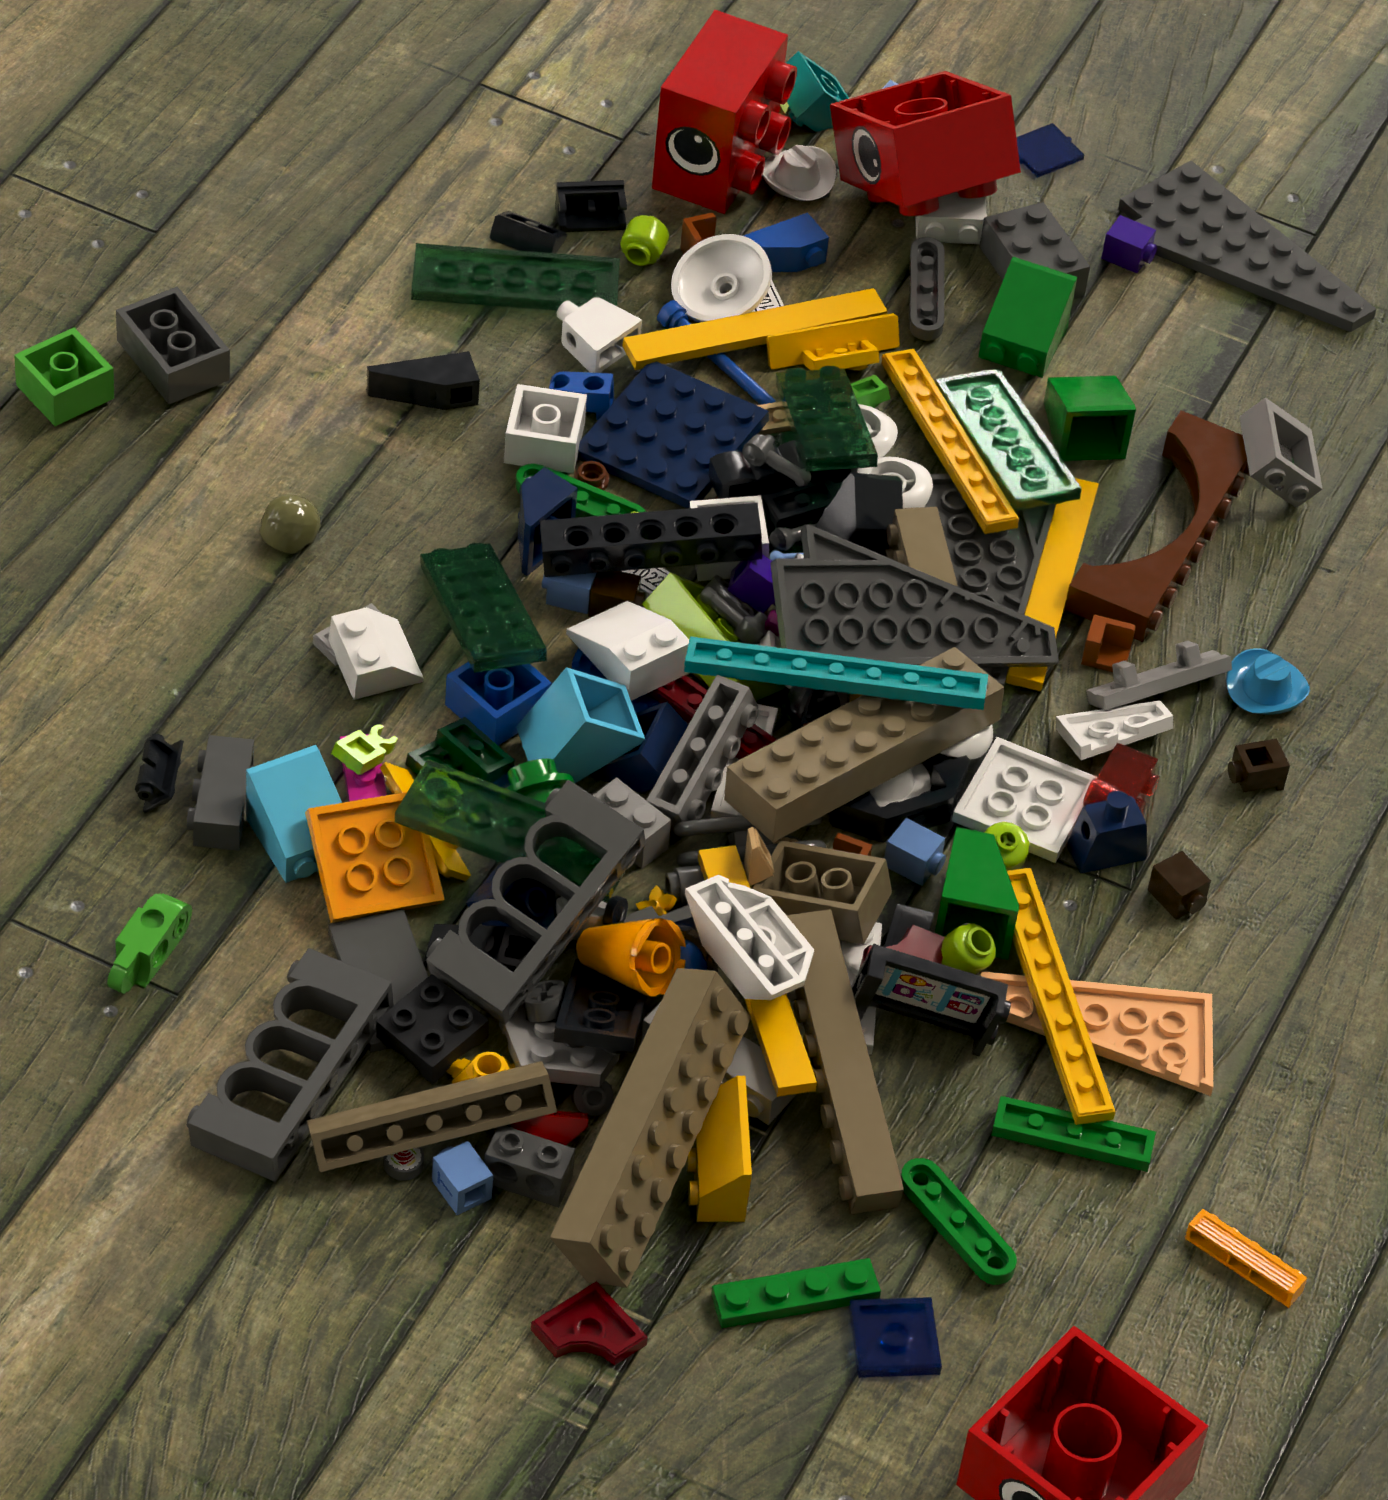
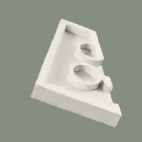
M1160 700L1120 706L1109 710L1100 709L1056 716V730L1080 760L1173 729V715Z

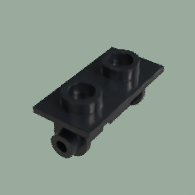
M152 734L145 740L142 761L145 763L140 766L138 780L135 785L138 797L145 801L144 813L160 805L167 804L174 796L178 768L181 764L180 758L184 741L179 740L170 745L160 734Z

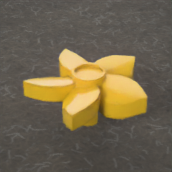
M656 885L650 892L649 901L638 902L636 906L639 910L652 906L658 916H661L674 907L677 898L674 895L665 894Z

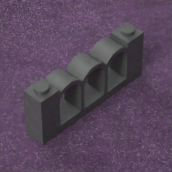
M567 780L561 789L555 788L550 793L545 802L546 817L539 819L530 827L525 837L526 857L508 860L497 869L492 879L493 899H484L473 903L464 911L459 921L458 934L449 930L443 939L437 938L427 952L428 958L426 961L430 974L436 976L447 986L505 1025L646 845L643 828L570 780ZM554 837H566L601 860L579 887L541 862L536 856L541 844ZM520 879L539 881L568 900V903L550 926L545 929L503 899L507 887L514 881ZM490 920L501 921L536 943L514 972L470 942L474 929L481 923Z
M310 948L307 949L300 961L295 960L287 975V980L290 983L285 985L274 999L275 1020L260 1024L249 1033L245 1042L247 1061L228 1067L220 1075L217 1083V1096L208 1093L200 1106L196 1105L192 1108L186 1124L189 1128L191 1146L274 1182L277 1181L309 1133L307 1120L319 1118L375 1034L376 1020L394 1005L391 981ZM312 1009L346 1022V1024L334 1040L293 1023L288 1018L300 1010ZM283 1049L297 1053L319 1064L306 1081L265 1064L260 1059L273 1050ZM256 1090L274 1096L291 1105L278 1123L240 1107L231 1101L238 1094Z

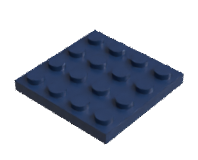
M656 361L647 364L581 439L577 459L583 462H599L604 465L608 473L682 507L690 508V501L703 500L713 488L709 478L710 458L728 451L742 452L744 445L753 436L757 435L769 421V411Z

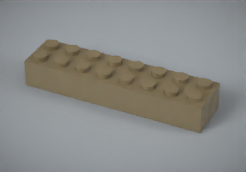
M956 647L919 665L988 674ZM988 675L984 710L862 695L727 766L724 800L774 843L999 721L1004 686Z
M676 969L550 1236V1239L588 1283L597 1281L603 1285L628 1287L634 1272L639 1266L649 1239L655 1231L656 1224L666 1202L671 1196L677 1178L686 1164L693 1143L702 1129L710 1106L717 1096L727 1069L733 1061V1056L743 1034L747 1031L751 1016L717 971Z

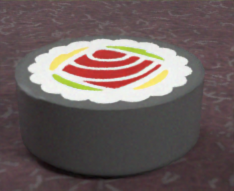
M418 1147L384 1156L383 1166L386 1173L397 1180L406 1181L414 1179L422 1172L424 1167L423 1149Z

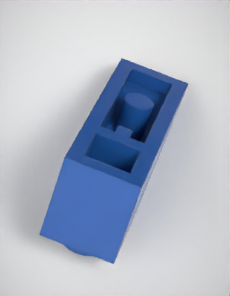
M808 212L743 235L762 247L770 261L772 272H800L826 262L829 236Z

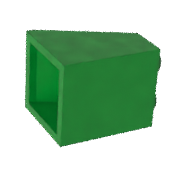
M1012 257L982 332L978 357L1043 378L1068 328L1077 277Z
M1117 376L1049 377L1044 397V406L1057 461L1126 459L1136 408Z
M956 827L935 933L946 936L964 923L978 924L991 934L996 947L995 957L1008 960L1019 904L994 834Z

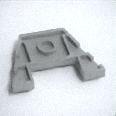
M525 1001L506 1025L499 1021L500 1030L507 1037L508 1050L515 1068L542 1061L549 1074L550 1082L600 1087L619 1060V1054L606 1052L602 1048L587 1046L571 1048L564 1043L553 1042L556 1022L552 1020L545 1022H530L526 1020ZM646 1008L644 1009L639 1029L643 1027V1020L645 1019Z

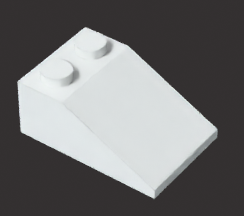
M625 601L566 629L568 637L608 680L626 686L631 701L689 674L684 672L689 639L670 619L629 601Z

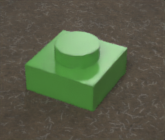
M876 375L844 386L846 398L852 404H862L876 408L880 403L890 400L888 387Z

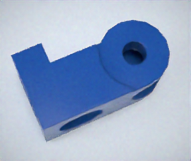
M564 371L558 372L551 377L549 389L586 394V412H596V420H599L614 403V378L612 373Z

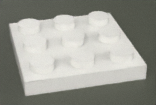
M996 737L953 811L952 821L980 832H985L987 828L995 823H1013L1021 827L1027 834L1030 844L1029 853L1056 863L1072 833L1082 808L1090 802L1095 793L1099 777Z

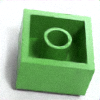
M75 327L14 355L16 386L54 426L114 399V368Z

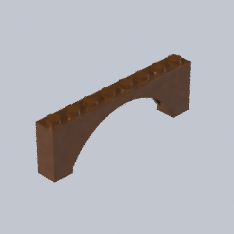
M1182 410L1167 431L1162 456L1169 458L1173 462L1188 486L1194 508V517L1191 523L1176 540L1148 556L1111 565L1091 566L1083 563L1069 585L1064 610L1092 621L1093 615H1098L1134 624L1136 628L1133 639L1144 642L1150 630L1157 631L1164 615V607L1170 609L1178 592L1177 586H1184L1187 582L1192 568L1190 566L1191 563L1197 564L1200 561L1205 549L1204 542L1206 540L1212 541L1219 525L1218 519H1225L1232 505L1231 498L1233 496L1239 497L1245 484V475L1250 476L1243 435Z

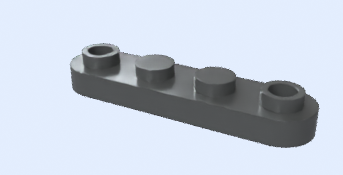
M930 237L918 238L912 243L909 261V330L913 336L921 340H934L942 334L944 326L945 250L940 241Z

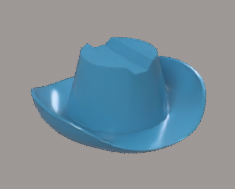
M1261 648L1248 649L1239 653L1231 662L1233 670L1227 672L1226 683L1230 697L1239 707L1255 714L1272 715L1291 711L1298 707L1310 692L1307 680L1295 666L1281 658V656Z

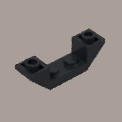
M965 755L955 759H947L933 765L930 791L904 801L889 803L882 808L878 806L872 794L868 791L831 811L829 822L832 827L881 843L889 840L905 818L927 829L950 821L965 787L970 760Z

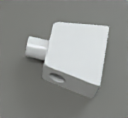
M599 297L591 299L581 307L567 300L560 305L557 311V317L563 321L561 337L563 346L590 373H600L626 355L622 347L624 337L641 334L642 320Z

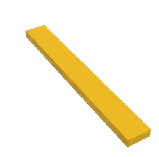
M871 288L738 316L735 315L624 337L622 347L634 369L638 370L656 361L661 364H668L767 344L766 337L770 334L886 315L888 311L876 290Z
M915 349L882 354L881 364L984 534L1018 528L1019 518Z
M1064 476L1025 611L1026 616L1054 627L1055 637H1057L1069 585L1073 580L1099 483ZM1009 667L1006 683L1041 691L1048 667Z
M736 845L698 851V862L704 880L721 875L728 878L730 883L750 888ZM787 993L772 1000L744 998L777 1097L816 1091L817 1081Z
M1032 869L1008 870L1007 873L1019 904L1013 942L1075 1125L1114 1120L1116 1111Z

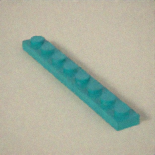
M691 636L684 666V672L701 675H720L739 680L984 710L989 675Z

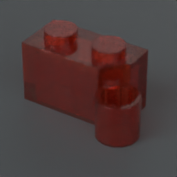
M1117 743L1097 779L1094 778L1091 781L1083 800V806L1106 801L1109 793L1122 791L1135 799L1141 813H1143L1146 805L1145 796L1152 797L1159 783L1160 776L1155 774L1158 759Z

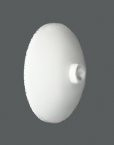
M722 234L709 237L692 246L678 261L671 280L672 295L674 300L686 309V315L699 323L747 314L757 308L768 293L772 279L771 264L762 247L752 239L736 234Z

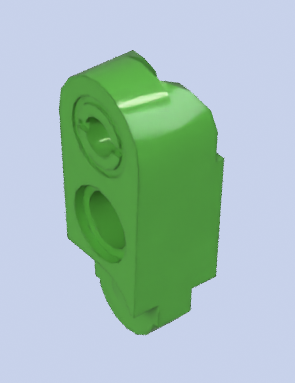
M163 893L154 894L147 900L143 908L138 907L115 940L116 960L108 976V987L123 994L129 992L134 984L146 988L186 933L192 916L191 905Z

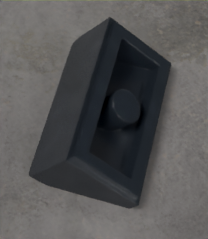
M506 211L495 216L490 239L549 261L565 242L568 234L517 213Z

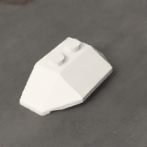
M716 875L685 888V896L702 946L745 999L772 1000L804 986L814 949L772 897L747 886L730 883L728 878L721 875Z

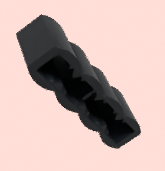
M829 434L812 441L793 440L778 447L774 446L775 453L801 469L806 468L810 471L811 481L828 477L830 481H836L837 483L847 478L850 472L857 473L858 461L844 435ZM739 451L723 452L711 457L709 461V478L718 499L761 495L762 499L766 494L797 486L794 480L766 463L761 466L751 465L744 458L743 453Z

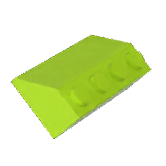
M670 572L642 603L647 610L670 619L689 640L691 636L741 643L734 633L735 628L710 606L701 601L700 593L704 586ZM692 673L699 680H704L709 688L716 677ZM727 678L749 687L756 701L777 693L786 687L785 685Z

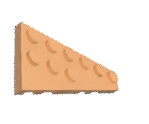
M981 971L980 976L1008 984L1006 1000L1011 1002V1008L1006 1022L1045 1036L1025 976ZM1070 980L1096 1055L1211 1096L1213 1090L1212 994Z

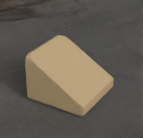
M754 827L748 829L744 857V871L750 886L774 876L771 854Z

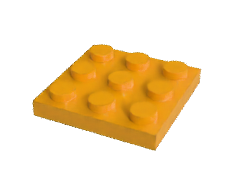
M419 790L308 808L305 812L330 923L398 909L409 910L437 905L445 900Z

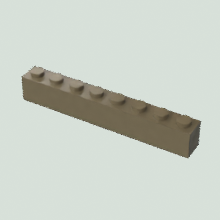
M829 909L786 915L814 949L805 984L795 989L797 1000L794 1001V1012L797 1022L804 1025L806 1034L803 1035V1043L808 1057L812 1058L813 1072L817 1081L815 1093H821L824 1105H821L820 1110L821 1120L825 1129L830 1128L832 1136L829 1144L830 1156L834 1165L839 1164L841 1172L839 1177L840 1196L843 1201L848 1200L851 1214L896 1208L899 1206L904 1188L832 911Z

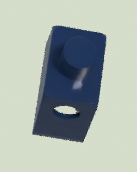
M1113 791L1108 794L1106 801L1087 804L1082 808L1067 842V848L1080 874L1147 859V824L1133 797L1128 796L1122 791Z

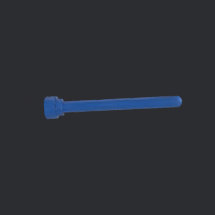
M675 300L666 303L657 315V321L666 329L691 324L688 321L689 317L686 315V309ZM724 353L707 356L760 405L777 402Z

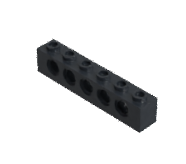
M758 503L540 521L544 577L762 559V532Z

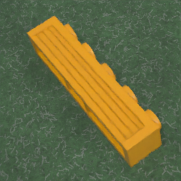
M1202 1209L1188 1224L1185 1235L1186 1240L1288 1308L1302 1294L1307 1277L1299 1270L1293 1269L1284 1263L1278 1256L1272 1255L1263 1249L1255 1241H1251L1242 1235L1237 1229L1219 1220L1216 1215Z

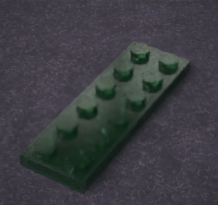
M416 243L411 300L558 311L560 305L567 300L581 307L591 299L599 297L617 306L620 258Z
M824 366L820 370L805 371L801 368H790L785 372H776V387L806 471L877 467L878 454L845 369H840L836 366Z
M999 368L935 379L937 387L1015 511L1080 499L1082 487Z
M472 543L467 547L450 550L439 548L431 553L420 554L421 568L474 673L547 661L546 646L490 543Z
M427 759L395 811L394 822L504 864L506 861L517 857H526L525 837L530 827L539 819L546 817L545 803ZM554 837L546 840L540 845L536 853L541 862L579 887L601 860L566 837ZM624 873L604 897L603 902L608 903Z

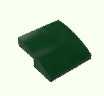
M463 717L438 729L435 741L409 752L405 765L424 782L438 767L448 770L468 802L506 774L514 766L515 760L466 717Z

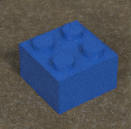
M502 640L446 676L445 705L459 718L466 717L499 746L518 733L516 726L552 685V682Z

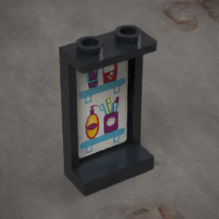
M873 944L851 985L860 1021L867 1008L873 1006L973 1037L972 1054L976 1056L981 1055L987 1044L992 1045L998 1032L999 1023L1005 1024L1011 1008V1002L1006 1000L1008 984Z

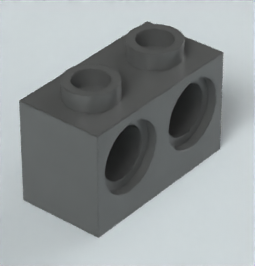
M508 1126L497 1127L488 1146L484 1163L493 1174L494 1187L559 1208L573 1177L575 1148Z

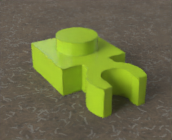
M378 724L371 728L368 736L362 731L357 730L335 742L331 754L344 763L346 767L361 775L381 764L385 755L393 752L398 738L396 736L390 739L380 737L384 727Z

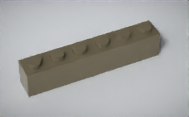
M540 1061L307 1120L319 1171L324 1172L557 1112L549 1074L543 1062Z

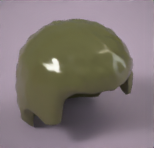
M292 494L280 495L272 500L265 509L259 528L260 536L272 548L284 553L295 554L305 545L313 544L321 527L320 514L316 506L305 497Z

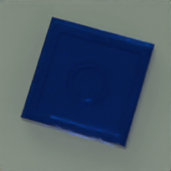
M932 1297L850 1300L849 1313L858 1378L941 1374L942 1364Z

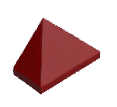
M557 1111L510 1125L514 1129L567 1145L588 1127V1113Z

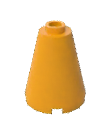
M663 918L589 927L581 933L576 943L577 956L583 965L650 997H656L659 994L664 995L676 969L685 968L686 961L680 959V946L686 947L685 938L680 927L672 920Z

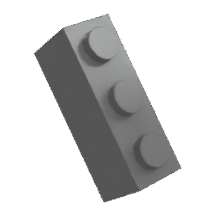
M209 735L207 749L199 751L197 771L202 772L201 779L194 778L192 801H197L196 808L189 807L187 815V830H193V846L239 851L246 814V769L254 767V739Z

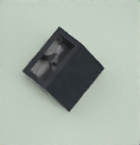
M850 472L848 477L841 483L840 489L831 503L824 509L822 517L815 527L883 555L884 549H889L887 525L893 523L895 509H903L902 480L898 476Z

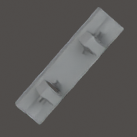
M1184 641L1176 644V662L1137 674L1135 664L1121 661L1112 664L1113 682L1086 690L1088 703L1103 710H1109L1233 670L1231 657L1226 654L1221 655L1214 650L1200 654L1197 643Z

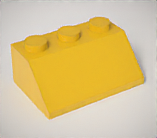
M736 1076L720 1085L717 1096L705 1117L702 1129L698 1133L693 1143V1148H691L687 1157V1172H694V1181H689L688 1203L689 1205H696L697 1222H745L752 1178L746 1076Z

